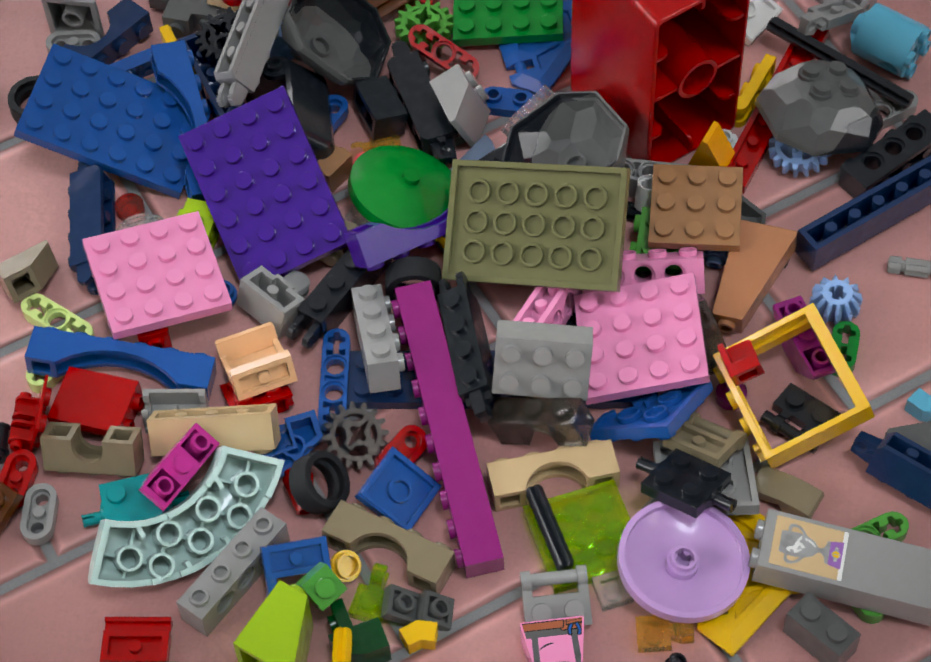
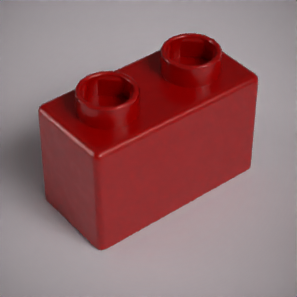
M572 0L571 91H597L629 128L627 154L632 159L672 163L698 148L713 121L718 122L722 129L731 130L735 126L750 0Z

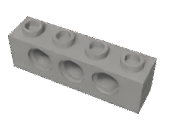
M261 507L176 602L182 620L208 637L264 573L260 547L290 542L287 524Z

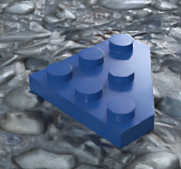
M711 380L709 383L669 390L658 397L656 393H652L633 401V407L623 409L618 414L615 410L602 414L588 429L591 441L611 439L612 442L623 439L640 441L646 438H658L659 440L672 438L682 424L689 420L690 415L698 406L704 403L706 397L714 390Z

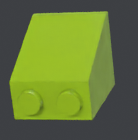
M281 580L278 581L233 642L238 662H307L314 624L308 596L304 589L296 584L288 585Z

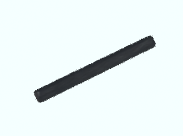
M772 17L769 20L766 29L772 34L818 60L843 62L847 68L855 71L864 80L868 89L903 109L908 108L912 104L914 99L912 93L810 35L805 36L798 32L796 27L782 19Z

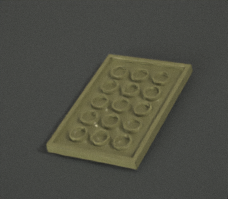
M453 159L442 279L456 281V273L462 271L466 275L468 282L620 292L631 169Z

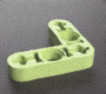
M35 293L21 302L24 318L34 326L53 327L50 325L51 321L62 317L66 319L65 323L55 328L67 332H73L71 330L73 328L74 332H84L90 336H95L91 324L42 294ZM40 306L42 312L39 311V310H37V309H35V308H38V307ZM26 372V379L30 389L39 394L44 380L38 379L36 381L35 378L38 376L43 378L44 375ZM48 376L47 387L53 389L64 376L59 378Z

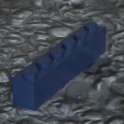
M931 155L799 229L795 253L814 271L930 205Z

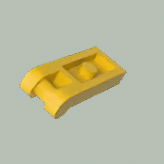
M766 53L761 63L757 62L754 65L751 80L749 83L744 82L738 96L734 127H743L747 123L756 107V98L769 83L775 72L777 57Z

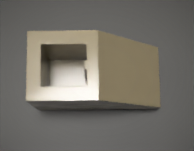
M44 240L0 263V283L5 293L14 303L42 290L59 267L48 241Z

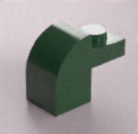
M342 598L335 600L330 605L332 615L327 616V621L332 634L328 635L331 652L333 650V633L335 628L348 627L352 630L351 662H387L392 660L390 645L378 617L353 626Z

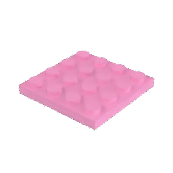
M199 211L82 239L86 257L114 340L233 310L230 295Z
M694 272L620 286V292L594 291L574 295L577 326L593 327V349L587 405L710 382Z

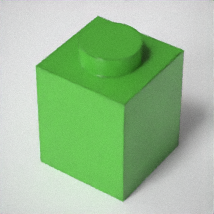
M322 562L316 564L295 583L305 590L309 601L321 611H324L347 590V587L329 566Z

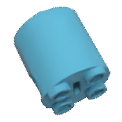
M876 3L870 10L860 13L854 20L850 29L851 51L853 54L901 78L911 79L916 71L917 64L915 63L919 56L924 57L931 46V41L928 40L931 30L928 26L883 4Z

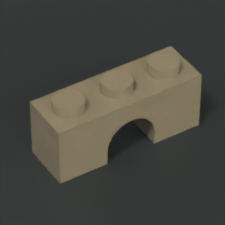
M49 422L40 437L44 470L129 477L137 475L145 460L141 427L110 426L102 440V446L92 445L83 438L80 423Z

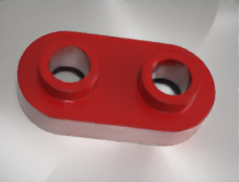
M407 425L399 430L377 455L375 468L392 446L414 463L427 447L424 430L416 425ZM405 438L412 441V448L405 444Z
M19 449L9 454L0 473L1 482L23 495L16 509L24 505L26 492L33 486L39 470L35 455L26 449ZM27 467L26 470L19 471L20 468Z

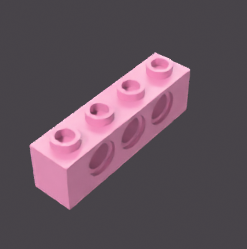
M695 247L680 248L679 252H666V249L657 248L651 249L645 254H636L634 250H624L620 286L672 277L665 272V269L670 265H677L682 269L679 275L694 272L697 293L705 294L703 251H697ZM645 266L651 270V274L648 277L642 278L636 275L635 270L638 267ZM583 290V294L594 292L592 290Z
M536 287L513 321L566 325L575 311L574 295L582 294V290Z

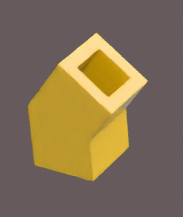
M416 620L399 629L400 639L409 655L420 649H436L439 632L438 622Z

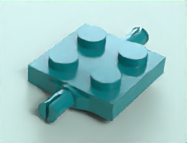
M150 473L100 484V511L81 515L83 526L86 528L98 525L100 520L103 519L139 521L153 518L184 501L190 495L189 490L179 492L169 506L162 511L139 491L142 483Z

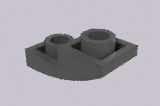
M390 584L384 591L381 618L408 625L416 620L438 622L439 631H449L452 626L455 599L427 589L419 594Z

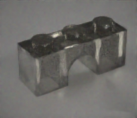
M500 397L495 400L492 409L493 419L488 420V424L501 444L530 445L534 431H539L551 436L558 446H587L595 419L582 398Z

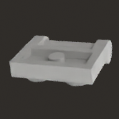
M586 564L576 565L575 569L534 574H530V571L520 572L525 622L583 616L584 625L593 624ZM577 582L578 592L534 597L532 595V587Z

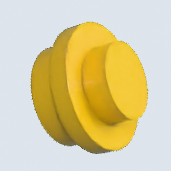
M340 550L330 560L331 570L343 583L355 580L361 572V560L351 550Z

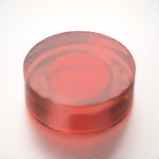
M124 194L115 202L116 214L124 222L137 221L145 213L143 199L137 194Z

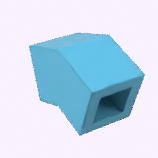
M918 388L907 399L904 410L919 421H931V395Z

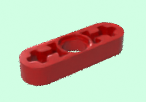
M417 24L410 29L408 40L412 49L418 51V53L445 71L451 68L450 65L454 63L457 54L461 55L459 62L467 65L469 62L472 63V70L474 71L472 74L475 79L478 77L480 66L475 57L427 25ZM422 32H425L426 40L430 43H433L434 39L438 40L432 46L431 53L427 51L429 49L428 44L423 41L419 44L416 43L415 33L420 35ZM439 47H449L452 51V56L445 61L438 59L436 50Z

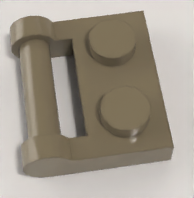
M694 411L690 415L689 420L682 424L672 438L663 440V446L673 451L677 448L720 468L736 450L740 451L743 449L747 441V433L740 430H729L701 418V415Z

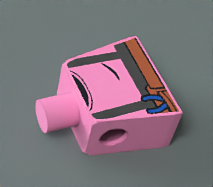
M583 616L520 623L521 644L528 662H583Z

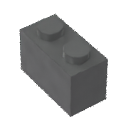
M809 592L786 614L783 628L785 634L820 662H847L856 652L861 636L857 630Z

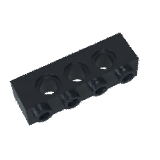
M924 109L917 115L909 116L901 126L895 130H889L881 140L872 144L868 151L860 153L853 159H847L840 167L838 185L850 196L856 198L931 155V113Z

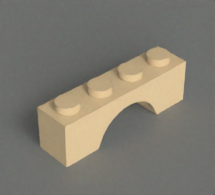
M611 439L604 441L592 440L584 445L573 447L561 446L553 451L542 453L530 452L522 457L511 459L499 458L491 463H486L487 481L495 512L526 506V489L549 478L562 477L571 479L579 483L588 494L619 488L620 469Z

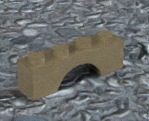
M340 500L321 530L322 536H326L328 547L337 552L340 550H351L358 555L372 548H384L394 551L407 564L408 585L422 592L427 589L440 594L456 568L455 552L446 544L427 540L418 531L401 528L395 525L388 517L375 516L357 503L349 504Z

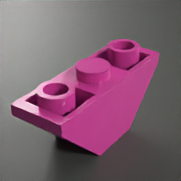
M195 423L146 477L139 491L164 511L220 443L200 425Z

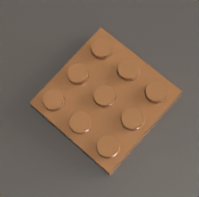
M654 164L648 248L680 249L695 247L697 250L739 252L743 167Z

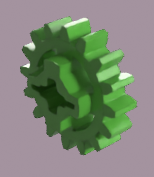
M417 0L413 7L409 4L405 5L406 12L398 11V18L394 20L395 35L401 41H406L410 50L412 48L409 44L408 33L417 24L427 25L451 41L450 34H453L454 25L453 15L449 14V8L441 9L440 2L430 5V0H426L425 4H421ZM422 32L420 35L414 34L416 43L425 42L429 45L428 50L430 52L434 43L438 41L437 39H434L433 43L427 41L425 32Z

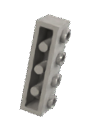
M381 284L351 288L353 317L369 392L377 393L401 389L400 372L405 371L403 353H397L400 351L398 333L392 334V332H396L394 315L390 314L391 304L389 295H383Z

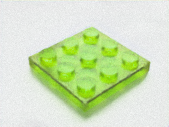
M614 479L549 498V504L574 560V567L572 569H575L576 565L586 564L588 584L619 575L617 550L621 535L630 521V517ZM530 504L523 506V514L545 572L558 571ZM577 582L551 585L554 594L577 588Z

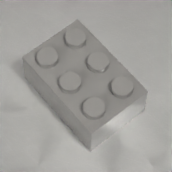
M498 320L492 393L587 401L593 349V327Z

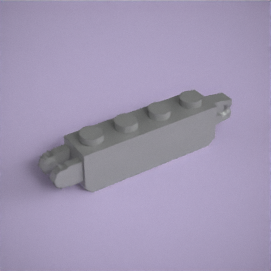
M242 0L214 70L215 79L221 84L218 95H216V102L220 107H239L244 102L243 100H245L247 93L255 92L260 83V76L264 66L269 60V53L274 40L279 34V27L287 12L290 0Z

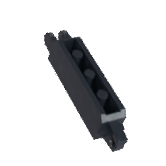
M397 40L392 43L393 57L387 63L389 81L392 86L397 88L399 99L407 108L409 114L407 124L420 151L434 156L444 165L452 163L453 159H457L455 138L458 137V131L448 120L429 82L431 80L428 63L426 60H421L418 51L411 52L406 41Z
M348 249L297 308L298 316L288 327L286 336L294 340L306 329L308 331L302 338V345L308 349L311 348L319 338H324L327 331L338 328L353 310L351 288L374 285L388 265L391 264L393 258L384 261L385 265L382 268L367 271V268L354 266Z
M461 271L455 275L457 286L451 288L447 279L439 280L440 294H437L458 394L466 403L467 408L473 409L474 415L483 423L493 419L491 402L499 399L501 394L492 393L494 364L481 308L477 298L470 290L466 275Z

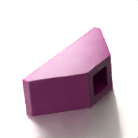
M801 295L773 305L772 309L776 322L807 306ZM812 328L781 343L796 373L815 380L836 372Z

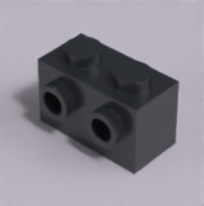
M387 76L356 81L353 104L372 139L378 140L405 134L409 114L406 106L399 99L397 88L391 85Z

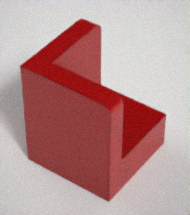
M745 340L727 349L723 343L717 345L728 373L736 386L765 373L750 340Z

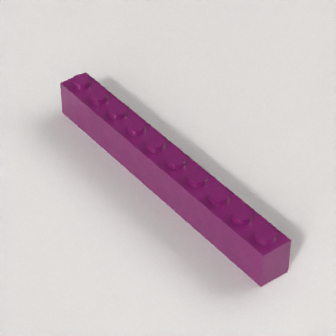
M431 280L395 288L396 300L391 301L394 318H401L402 326L397 328L401 345L407 344L409 353H404L408 372L414 371L416 378L411 380L415 399L421 397L423 407H418L421 425H428L430 434L425 435L428 453H435L437 462L432 463L436 482L442 481L444 491L439 492L443 510L449 509L451 519L446 520L450 539L456 538L459 549H454L457 568H464L466 578L505 570L504 556L463 401L458 394L450 353Z

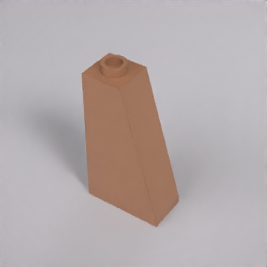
M741 220L739 252L729 251L712 312V327L725 333H742L794 253L797 243V231Z

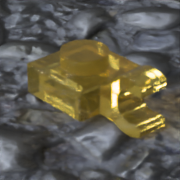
M398 135L369 140L367 142L355 141L350 144L351 148L360 147L363 149V152L380 146H401Z
M655 615L635 617L638 653L672 651L671 641L680 644L694 643L693 623H669L668 620Z

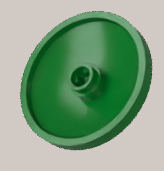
M397 145L380 146L366 151L357 158L348 178V192L358 212L369 222L383 223L394 228L414 227L434 219L448 209L452 171L438 159L423 151Z

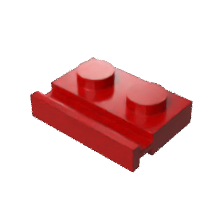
M105 617L106 624L105 630H103L100 662H169L172 637L171 628L173 627L171 617Z

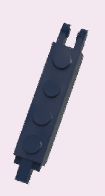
M79 161L78 170L70 173V186L68 187V195L70 197V209L68 210L70 220V232L68 233L70 256L68 257V263L71 270L77 273V281L82 286L87 285V291L91 295H98L99 293L86 257L82 239L116 231L115 183L99 166H91Z
M861 431L855 438L850 451L869 464L866 473L900 491L908 498L914 499L931 509V451L898 432L888 433L884 439H880Z

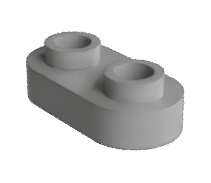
M93 30L57 31L47 37L46 47L49 53L53 43L62 47L65 44L85 46L95 43L101 38Z
M47 483L33 485L25 495L20 531L24 540L31 545L45 544L54 535L59 498L54 487ZM42 501H48L43 506L39 505V503ZM37 529H43L40 533L34 534Z

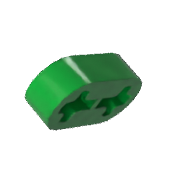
M842 321L834 326L832 337L840 352L845 355V361L853 372L860 340V329L850 321ZM843 333L849 334L848 344L842 343Z

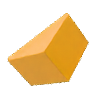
M713 121L688 165L724 167L729 165L735 152L718 122Z

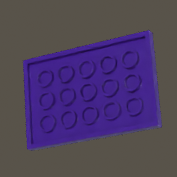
M284 86L178 136L239 281L261 265L273 275L279 274L284 277L292 271H297L348 246L343 233L349 230Z

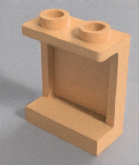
M272 322L215 341L221 365L239 401L298 381L291 355L288 349L284 350L280 344Z

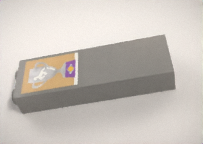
M769 508L765 519H758L754 538L759 540L758 548H752L748 567L754 568L751 581L802 594L809 592L814 597L931 626V549Z

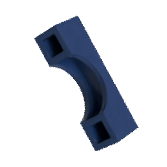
M122 0L107 11L110 27L103 38L85 46L65 44L63 47L105 64H112L142 39L148 37L153 31L150 14L134 1Z

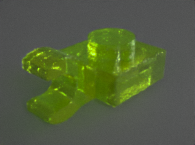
M375 563L369 585L359 583L348 611L350 618L366 622L378 617L380 623H382L381 612L384 588L389 578V573H387L388 566Z

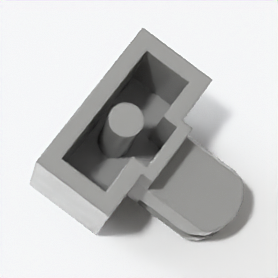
M261 265L240 279L237 305L261 324L272 322L277 336L281 338L287 333L288 327L298 316L297 308L303 303L304 298L308 296L310 280L304 273L299 271H292L284 277L279 274L273 275Z

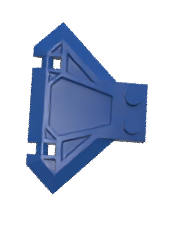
M563 0L564 41L498 44L506 69L516 70L515 74L509 76L512 86L545 98L571 62L572 0Z

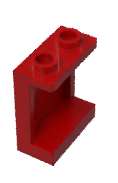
M69 366L47 415L48 422L80 423L81 431L103 436L106 435L110 426L135 427L134 420L137 412H141L144 407L139 381Z

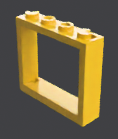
M814 303L727 347L730 348L745 340H750L758 356L812 328L855 407L804 434L772 449L740 386H736L731 379L720 352L712 355L718 365L713 368V371L720 384L727 383L730 391L725 394L733 410L740 408L744 416L739 419L745 433H747V436L753 434L757 441L756 444L752 445L760 462L767 460L771 468H776L875 417L867 398Z

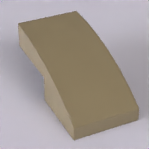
M762 465L755 476L758 498L778 504L781 512L811 519L824 497L823 491L813 485L774 468Z

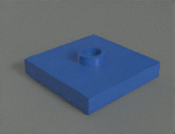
M392 446L354 497L376 515L388 517L395 525L407 530L413 528L442 485Z

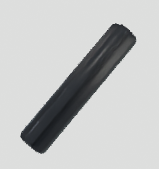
M539 484L528 487L526 489V497L557 570L572 569L574 567L573 557L543 487Z

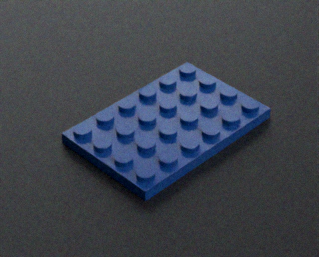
M53 43L17 124L14 136L85 164L97 165L106 172L179 199L184 186L185 169L189 161L178 136L192 130V127L180 104L156 83ZM208 105V115L206 116L207 122H208L209 117H210V114H211V112H212V110H210V108H209V105Z

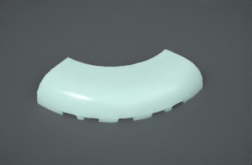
M220 446L215 449L212 462L202 481L184 501L174 508L146 520H100L89 567L88 583L106 587L133 588L172 581L204 568L213 562L261 507L265 508L278 484L285 460Z

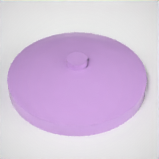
M660 501L651 503L638 511L627 523L617 550L619 575L630 596L651 614L677 623H700L714 619L728 611L740 598L750 573V567H748L750 554L744 536L728 516L713 506L705 509L697 518H694Z

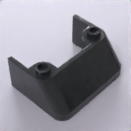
M270 58L264 66L260 76V83L255 92L247 93V103L284 86L317 160L326 159L334 152L335 143L329 88L325 78L287 58Z

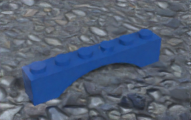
M185 40L151 45L150 62L156 84L166 90L180 104L189 119L192 129L207 123L208 105L206 99H201L199 91L202 90L199 74L194 75L192 69L195 66L192 50H187ZM188 163L184 175L187 197L205 201L190 163Z
M34 326L24 356L27 372L44 376L46 374L49 377L59 378L66 375L69 366L80 369L106 366L126 368L152 377L168 389H206L208 401L210 400L216 377V357L205 353L194 354L179 351L172 347L160 348L149 346L143 342L131 343L119 341L118 339L114 340L113 337L90 336L84 332H67L50 326L45 328Z

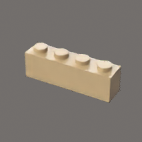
M277 403L155 410L146 420L151 456H162V458L195 423L200 425L220 443L217 448L227 446L244 451H254L256 454H266L276 449L281 440Z

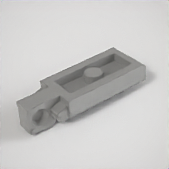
M831 0L809 7L807 13L800 17L801 21L797 31L808 36L814 35L818 29L820 31L830 30L831 28L854 21L860 13H864V8L850 0Z

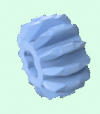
M836 274L832 280L823 277L820 284H815L812 289L809 303H814L825 324L829 321L833 322L834 325L840 321L851 322L852 318H857L860 313V306L863 300L862 294L858 293V284L849 285L848 277L843 281L838 280Z

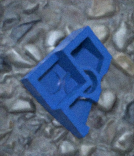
M315 410L284 418L285 424L279 425L281 440L276 449L269 453L261 454L285 460L279 480L284 476V471L291 468L296 460L307 455L321 443L320 438L323 437V433L320 429Z

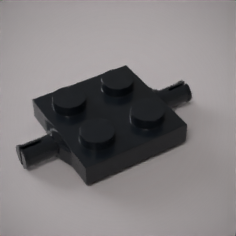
M676 448L660 463H655L643 456L636 462V469L649 474L641 482V493L689 516L697 518L705 509L715 505L732 513L737 506L736 499L722 494V491L731 482V473Z

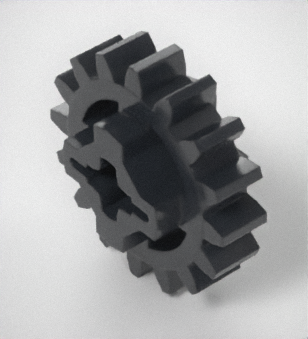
M228 7L226 13H222L220 9H217L216 16L207 15L209 19L207 23L200 22L202 30L195 32L198 38L195 44L204 59L207 58L210 64L215 63L216 60L218 62L238 10L234 13L232 8Z
M350 401L346 409L342 404L335 408L336 414L330 412L326 416L330 423H324L320 428L327 432V435L320 438V442L328 443L329 447L325 450L332 452L343 461L346 469L353 464L355 471L362 469L363 463L367 468L374 464L373 458L376 459L377 455L381 452L379 449H383L388 444L382 440V437L389 434V430L381 429V425L386 421L385 418L377 420L375 415L378 410L375 408L370 412L366 411L367 404L364 402L358 408H356L354 401ZM354 416L361 419L359 421H351L349 418L345 419V417ZM360 428L356 437L357 441L349 445V442L352 440V432ZM335 433L338 435L339 445L336 441ZM358 451L360 454L364 453L365 455L353 456L349 455V452Z

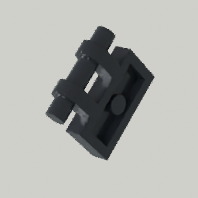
M790 383L773 403L772 410L777 412L778 415L776 416L766 410L760 420L767 424L769 430L775 434L781 433L792 440L841 415V413L793 383ZM791 421L802 429L798 430L790 425L789 422ZM819 446L809 450V452L814 454Z

